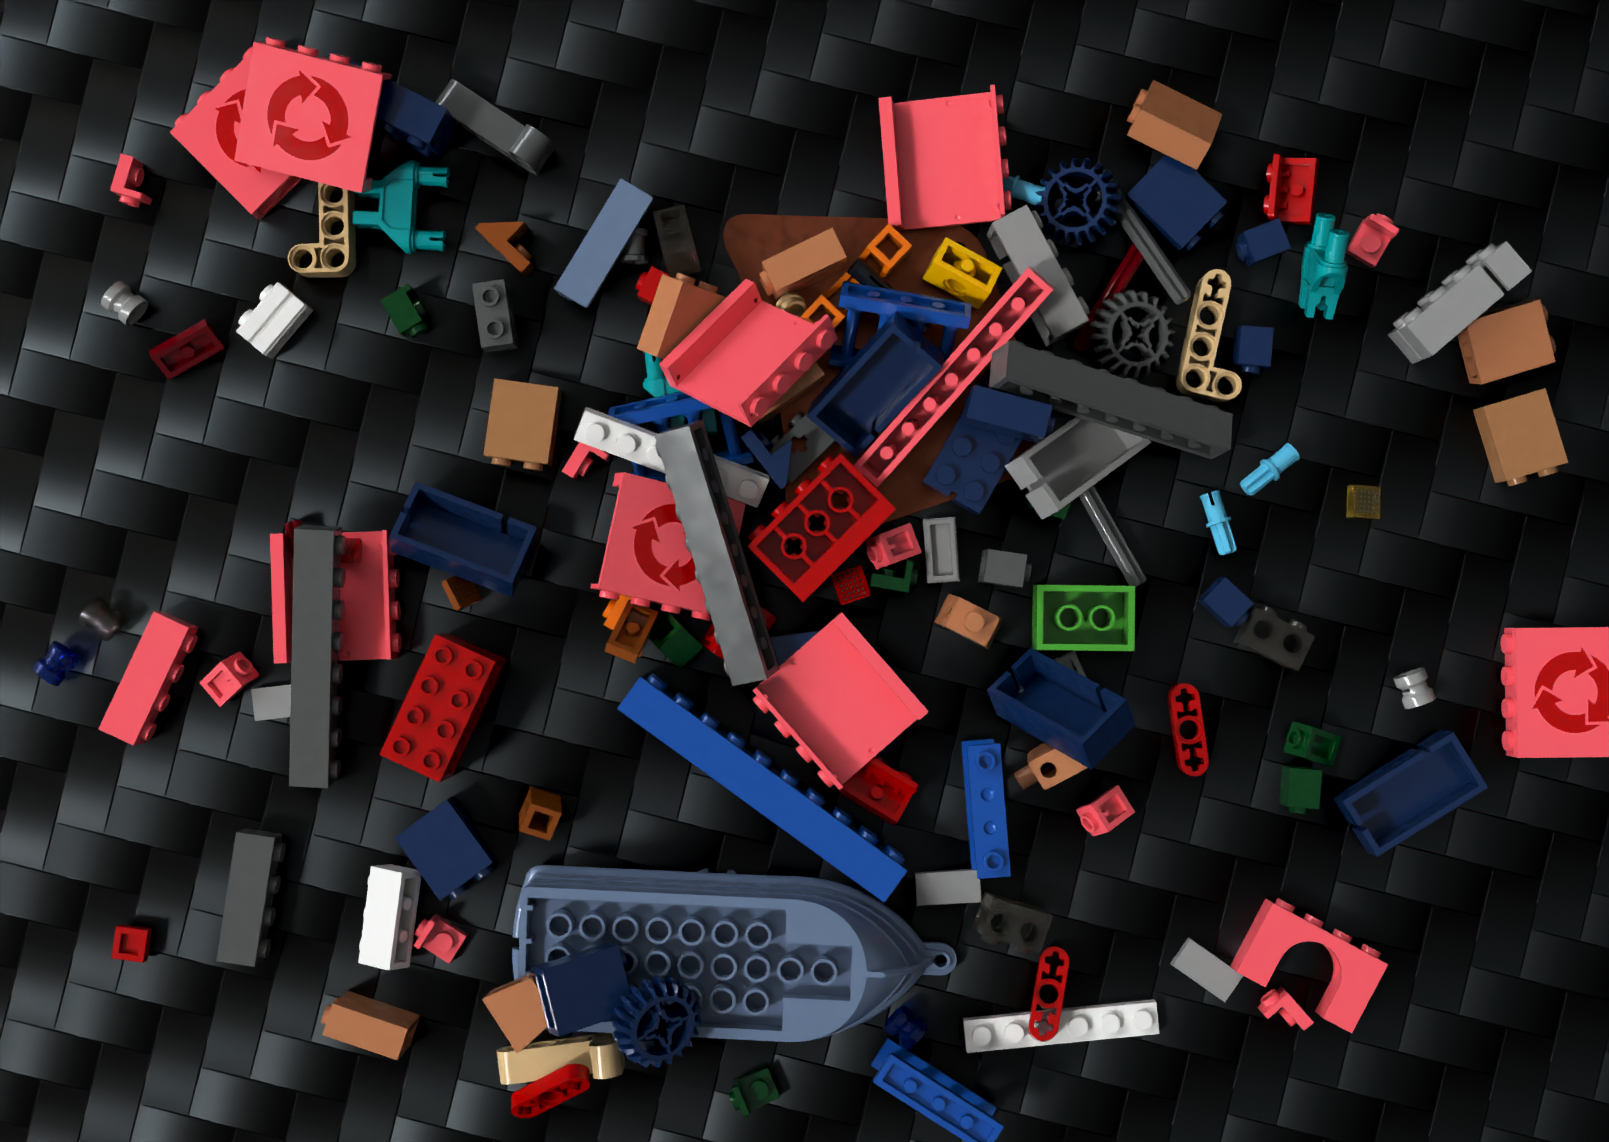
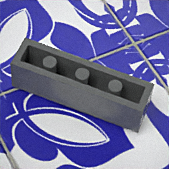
M246 828L236 832L216 961L255 967L263 962L264 958L267 959L271 948V940L267 939L269 926L273 925L276 916V908L272 907L274 894L278 893L281 883V876L277 875L278 864L283 861L286 851V844L282 843L283 834Z

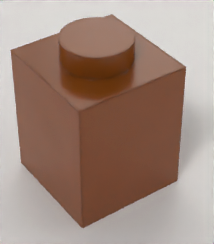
M530 786L519 812V831L550 841L562 815L561 796Z

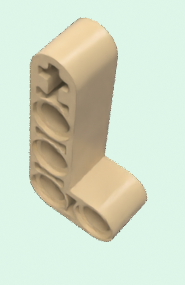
M318 182L319 243L295 245L288 253V263L293 270L307 278L345 277L350 275L356 267L355 225L352 224L353 211H355L354 191ZM335 190H343L342 199L337 203H331V194ZM343 221V231L338 235H332L331 227L333 224ZM338 253H344L345 260L343 264L336 268L333 267L332 258ZM305 254H311L313 259L310 266L301 268L300 259Z
M1213 269L1199 279L1196 285L1175 383L1177 389L1184 395L1218 403H1224L1235 398L1242 389L1241 379L1236 373L1213 367L1231 290L1230 276L1221 269ZM1211 280H1215V286L1220 287V289L1213 293L1211 301H1205L1212 293V286L1208 285ZM1201 310H1208L1212 313L1214 317L1212 325L1204 324L1201 321ZM1194 341H1201L1205 344L1207 348L1205 356H1199L1194 352ZM1187 372H1194L1198 375L1200 383L1197 388L1190 387L1187 384ZM1219 379H1225L1230 383L1231 391L1228 395H1224L1218 390L1217 383Z
M612 1033L529 1043L519 1053H516L512 1045L496 1050L500 1082L505 1085L536 1081L569 1064H583L587 1066L590 1074L593 1073L594 1079L617 1077L623 1073L625 1068L624 1054L618 1049L617 1042L614 1040Z

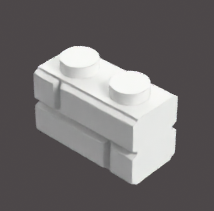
M279 282L274 286L272 284L268 285L259 296L261 302L254 310L249 309L240 317L238 324L241 326L236 330L238 334L257 350L271 359L275 357L313 312L311 307Z

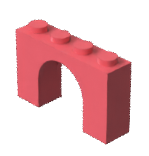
M1265 898L1230 967L1237 973L1266 988L1281 957L1289 948L1298 943L1308 941L1323 944L1329 951L1333 961V976L1315 1012L1323 1019L1353 1033L1388 966L1387 963L1379 959L1381 953L1364 943L1361 949L1350 944L1352 937L1336 928L1333 933L1322 929L1324 922L1307 913L1304 918L1294 914L1295 907L1277 898L1275 903Z

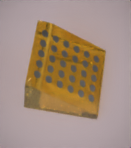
M1365 485L1347 486L1346 518L1380 519L1381 487Z

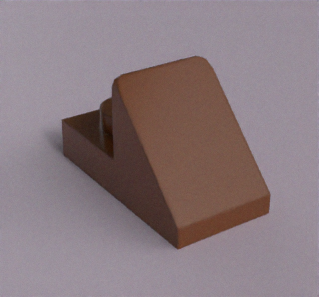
M525 222L479 223L475 227L479 234L525 277L535 269L529 262L532 256L519 243L513 247L514 243L529 228Z
M628 600L606 644L604 652L635 664L643 653L658 611L630 604L631 600Z

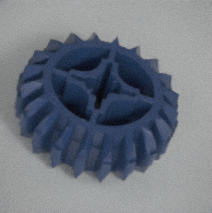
M1072 158L1071 168H1069L1062 161L1059 163L1061 170L1059 173L1052 168L1049 169V175L1053 177L1049 182L1046 179L1040 180V183L1046 187L1045 191L1035 192L1039 196H1043V202H1038L1034 205L1037 211H1044L1039 215L1042 223H1046L1043 231L1047 234L1054 231L1052 238L1057 242L1064 237V244L1067 246H1071L1074 239H1076L1077 245L1084 246L1085 236L1088 237L1090 242L1095 243L1097 242L1095 235L1097 231L1103 236L1108 234L1107 230L1103 227L1106 223L1111 226L1116 225V221L1110 215L1111 213H1121V208L1113 205V203L1122 200L1121 194L1113 193L1120 185L1117 181L1110 182L1113 173L1110 170L1103 172L1104 166L1100 162L1092 167V161L1089 158H1085L1082 165H1080L1077 158ZM1076 178H1090L1094 180L1089 185L1086 183L1080 188H1073L1068 183ZM1060 190L1064 200L1058 208L1059 212L1055 214V199ZM1101 190L1102 204L1096 215L1092 204L1096 197H1098L1097 192ZM1070 192L1076 197L1081 198V201L1084 202L1082 206L1087 212L1075 206L1076 204L1073 203L1074 198L1070 195ZM1077 216H1082L1089 222L1080 227L1062 225L1067 219L1071 221Z
M655 975L652 982L642 978L641 987L631 986L632 994L629 997L621 996L624 1003L623 1006L614 1008L618 1017L611 1021L612 1026L615 1028L612 1035L617 1042L618 1049L623 1054H626V1057L635 1064L638 1062L646 1068L650 1064L659 1068L662 1061L672 1064L674 1055L683 1057L682 1049L685 1046L693 1047L690 1038L691 1036L699 1035L698 1029L695 1026L702 1023L701 1017L698 1015L702 1009L696 1001V995L682 981H676L668 975L664 979L661 976ZM675 1001L670 1005L668 1003L660 1005V1002ZM644 1038H645L646 1040H649V1039H653V1038H654V1040H652V1041H647V1042H642V1041H640V1040H642V1039H644Z

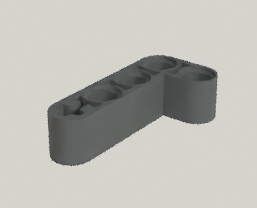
M454 79L449 81L435 102L447 108L460 126L534 175H538L555 150L551 140L536 128L528 124L526 126L522 125Z

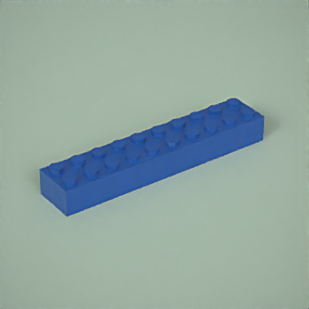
M646 674L639 677L617 709L885 903L908 871L904 863V855L890 844H887L885 848L877 843L878 839L875 833L863 825L859 829L852 825L850 815L837 806L833 810L824 804L826 802L824 800L825 797L811 787L807 791L797 785L799 779L785 768L779 772L772 767L773 760L759 749L755 753L745 747L747 741L736 732L731 730L727 734L718 727L721 722L706 711L701 715L692 709L695 703L680 692L676 696L666 690L669 684L655 674L649 677Z

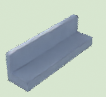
M620 178L554 287L559 295L569 301L573 300L585 308L591 305L653 202L652 196Z

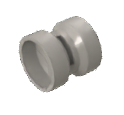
M118 281L105 292L101 305L109 312L117 313L119 320L125 325L130 326L143 316L147 310L148 301L140 295H134L127 284L123 281Z
M1425 668L1410 670L1393 678L1396 688L1402 690L1403 697L1401 700L1405 709L1419 707L1436 699L1433 689L1427 685L1426 680L1428 676Z

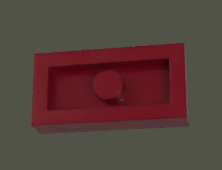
M204 319L149 350L152 360L170 380L225 349L221 338L207 320Z

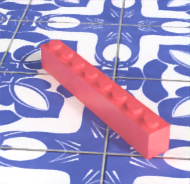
M1032 266L1028 267L943 363V367L917 393L856 462L854 467L878 488L990 363L992 353L1013 337L1053 292L1055 287Z

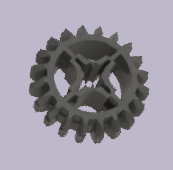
M1128 290L1125 292V295L1115 293L1113 300H1104L1105 310L1097 309L1094 311L1099 321H1091L1089 323L1091 327L1096 328V333L1090 334L1088 338L1096 340L1097 344L1090 350L1094 353L1101 352L1096 361L1099 364L1107 363L1105 370L1109 372L1116 371V375L1119 377H1125L1128 374L1130 378H1137L1139 373L1141 375L1151 374V368L1158 369L1161 367L1159 359H1167L1169 357L1165 347H1173L1174 343L1168 340V335H1173L1176 331L1168 329L1167 324L1171 323L1174 318L1163 316L1168 307L1165 305L1157 306L1159 298L1155 296L1148 298V293L1144 291H1139L1136 294L1134 290ZM1132 307L1142 312L1145 316L1141 319L1133 320L1131 316H1126L1124 311ZM1113 326H1114V328H1115V336H1114V338L1112 339V331H1113ZM1151 330V340L1149 341V332ZM1130 348L1133 352H1137L1140 357L1129 361L1119 353Z

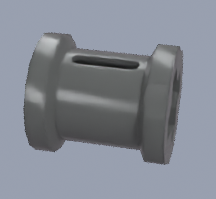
M637 228L623 250L620 263L629 265L648 263V257L645 256V237L648 236L647 229Z

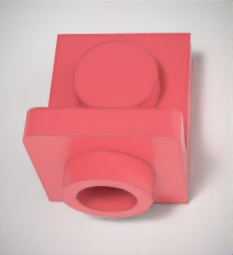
M122 153L110 191L120 196L119 202L137 208H139L140 203L151 205L152 199L136 191L137 187H140L144 180V164L136 158Z
M1370 214L1363 219L1346 248V254L1373 268L1378 263L1390 240L1397 235L1400 229L1393 225L1394 222L1389 217L1382 214Z
M579 442L562 472L577 480L579 475L584 477L592 466L593 460L590 459L592 453L607 462L611 460L612 456L605 451Z
M911 523L878 534L865 541L868 558L874 564L876 570L922 553Z
M237 652L222 660L200 684L218 706L222 707L247 684L256 680L260 674L241 652Z
M1119 785L1112 786L1089 804L1082 805L1076 809L1082 826L1092 836L1110 832L1135 813Z
M436 914L429 921L424 918L414 933L418 939L413 946L417 949L423 947L450 964L468 934Z
M1279 987L1277 990L1271 989L1261 998V1004L1257 1007L1267 1019L1278 1011L1291 1027L1297 1023L1304 1031L1314 1023L1282 987Z

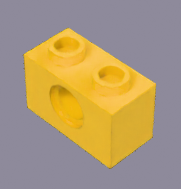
M945 237L935 252L922 279L966 303H971V306L979 309L991 293L1002 267Z

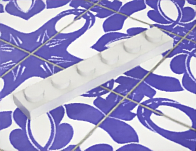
M585 408L574 436L575 441L666 474L662 459L658 456L655 446L656 439L654 435L658 433L594 409ZM714 455L726 496L758 508L770 480L769 475Z
M1154 999L1062 1008L1058 1032L1055 1037L1047 1042L1036 1041L1030 1036L1028 1032L1030 1012L963 1018L967 1053L1160 1034L1157 1003ZM1055 1009L1040 1010L1043 1011L1042 1019L1040 1022L1034 1023V1027L1039 1029V1035L1044 1036L1046 1031L1052 1030V1026L1047 1024L1048 1013L1055 1015Z

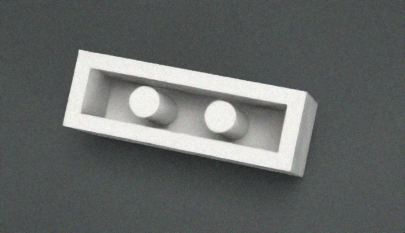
M393 864L371 866L368 877L366 907L363 913L364 922L359 944L358 963L389 971L410 967L421 874L418 870Z

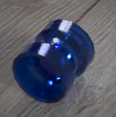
M53 641L47 648L45 657L39 658L32 666V669L48 683L59 686L65 679V672L68 669H74L80 659L70 648L60 642Z
M903 1004L891 1014L882 1028L889 1035L897 1034L896 1037L899 1039V1045L908 1051L923 1037L928 1026L921 1020L914 1019L911 1010Z

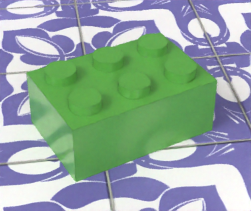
M1033 585L1032 649L1135 651V586Z

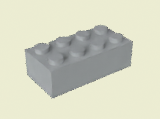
M1026 204L993 222L986 236L999 260L1009 256L1011 261L1004 264L1003 268L1012 284L1017 281L1028 267L1032 266L1055 287L1053 292L1030 316L1047 347L1081 329L1089 321L1087 315L1090 311L1081 296L1076 297L1071 287L1074 285V281L1067 268L1061 269L1056 259L1059 256L1056 246L1051 239L1046 240L1040 229L1043 228V224L1038 213L1035 210L1030 211Z
M1507 241L1496 247L1491 243L1483 250H1478L1465 261L1467 263L1465 266L1448 275L1441 282L1442 286L1422 297L1417 302L1420 308L1417 306L1410 312H1405L1392 323L1396 328L1388 336L1412 364L1437 353L1505 294L1501 290L1503 287L1507 291L1511 290L1532 272Z
M1074 416L1054 430L1051 435H1047V437L1009 462L1005 467L1021 490L1027 487L1029 493L1025 496L1040 518L1044 519L1065 507L1149 445L1151 441Z

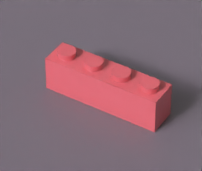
M165 611L153 612L99 726V730L133 746L144 744L145 741H149L152 738L157 724L154 723L158 713L164 711L169 703L170 694L168 692L172 683H176L183 673L184 665H182L186 653H191L197 643L198 636L195 634L199 627Z

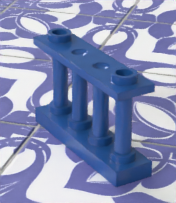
M843 281L838 307L846 308L848 313L842 346L832 345L829 365L843 369L861 350L855 348L860 314L863 311L877 313L880 316L878 330L897 312L903 318L912 321V326L918 330L917 339L923 335L924 326L928 322L942 325L944 331L940 350L945 353V362L953 352L957 330L969 328L972 304Z
M677 392L610 407L608 415L636 426L651 421L652 424L656 425L657 433H660L670 428L668 424L670 417L683 414L684 417H687L688 423L701 420L700 413L702 410L712 407L683 392ZM719 411L729 451L715 453L714 455L747 467L749 463L754 462L753 454L748 447L741 448L734 418ZM632 462L634 471L629 472L630 474L666 482V474Z
M993 738L962 740L961 750L971 869L977 870V879L1009 877L1011 872L1000 743H994Z
M889 1037L871 1063V1066L878 1070L873 1078L874 1084L965 1142H995L1004 1128L1002 1122L992 1117L997 1109L995 1105Z

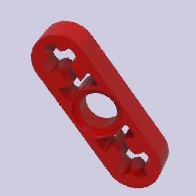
M1178 683L1172 686L1168 692L1177 765L1183 773L1189 776H1199L1207 770L1209 765L1200 696L1194 686L1187 683ZM1183 688L1185 693L1191 694V699L1186 701L1188 711L1194 710V716L1181 715L1177 717L1178 711L1184 712L1182 702L1176 701V696L1181 695V689ZM1186 720L1193 721L1197 727L1196 734L1189 739L1183 738L1179 730L1180 725ZM1199 742V747H1193V754L1201 759V763H1197L1196 769L1192 770L1191 766L1185 765V760L1190 759L1189 748L1182 749V743L1195 744Z
M1056 946L1049 947L1043 951L1037 968L1028 1021V1032L1034 1040L1039 1042L1051 1040L1055 1037L1059 1028L1069 968V957L1062 948ZM1053 953L1058 954L1059 961H1063V966H1058L1054 977H1061L1060 983L1054 979H1041L1042 973L1047 976L1049 975L1050 964L1045 962V958H1050ZM1052 985L1056 988L1058 997L1054 1003L1048 1004L1041 1000L1039 991L1042 986ZM1037 1005L1046 1010H1056L1055 1015L1048 1013L1047 1024L1052 1026V1030L1046 1031L1044 1036L1039 1035V1029L1034 1027L1035 1022L1041 1021L1043 1011L1036 1012Z
M569 1064L515 1091L511 1095V1113L519 1118H531L588 1090L590 1087L589 1068L583 1064Z

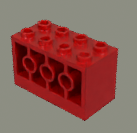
M841 453L836 458L829 455L818 466L817 471L820 474L813 481L807 477L794 490L797 497L790 504L784 500L771 513L774 520L767 527L761 523L748 536L752 542L747 547L802 602L896 510ZM834 494L838 496L845 494L848 507L845 509L841 506L837 509L834 508L832 505L834 498L832 496ZM812 516L816 519L820 516L823 517L825 520L823 522L825 530L822 532L819 530L812 532L809 529L811 526L809 519ZM789 539L792 541L799 539L802 542L800 545L802 553L799 555L796 553L788 555L786 553L788 549L786 542Z
M451 633L435 634L379 755L439 783L454 776L507 659Z

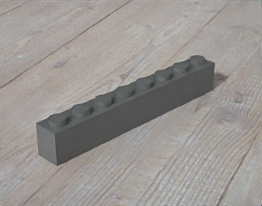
M1008 341L992 353L989 389L1053 405V410L1208 459H1214L1231 450L1233 414L1222 411L1215 405H1204L1193 401L1192 398L1187 396H1176L1167 393L1163 388L1149 387L1138 383L1137 380L1132 378L1118 377L1112 375L1108 370L1094 369L1083 365L1077 360L1063 359L1054 356L1050 351H1039L1027 347L1019 341Z
M703 419L666 429L654 435L656 451L662 459L666 471L665 479L667 486L672 490L676 503L675 512L677 518L682 522L686 535L685 544L688 551L692 554L695 564V576L701 584L705 596L706 611L712 618L715 628V640L722 650L725 672L730 676L732 686L768 679L779 670V665Z
M301 525L294 528L289 786L329 788L336 779H339L341 773V761L336 759L337 747H340L342 740V730L337 728V716L341 715L343 705L342 697L338 696V684H341L343 679V665L339 664V652H342L344 646V634L339 632V622L343 620L345 613V603L343 600H340V588L344 587L346 577L345 569L341 568V555H344L346 551V537L342 536V527Z

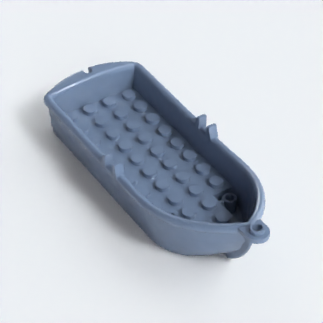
M537 865L532 867L526 874L516 907L512 936L513 938H519V947L512 948L514 980L533 973L534 966L605 943L619 945V949L621 948L624 951L627 959V968L624 969L627 981H630L632 986L640 988L642 978L652 982L655 975L661 976L663 979L668 975L676 981H682L696 995V1001L702 1009L698 1013L702 1023L695 1026L698 1029L699 1035L691 1037L803 1042L831 1036L855 1027L886 1010L898 1001L922 975L942 976L949 974L955 968L957 962L955 950L949 944L943 942H923L898 914L860 890L834 881L814 877L737 874L734 870H728L727 873H709V869L685 872ZM941 954L947 959L943 963H938L935 961V957ZM663 1001L660 1002V1005L665 1003H668L670 1005L675 1001ZM615 1018L577 1031L613 1033L615 1028L612 1026L611 1021Z

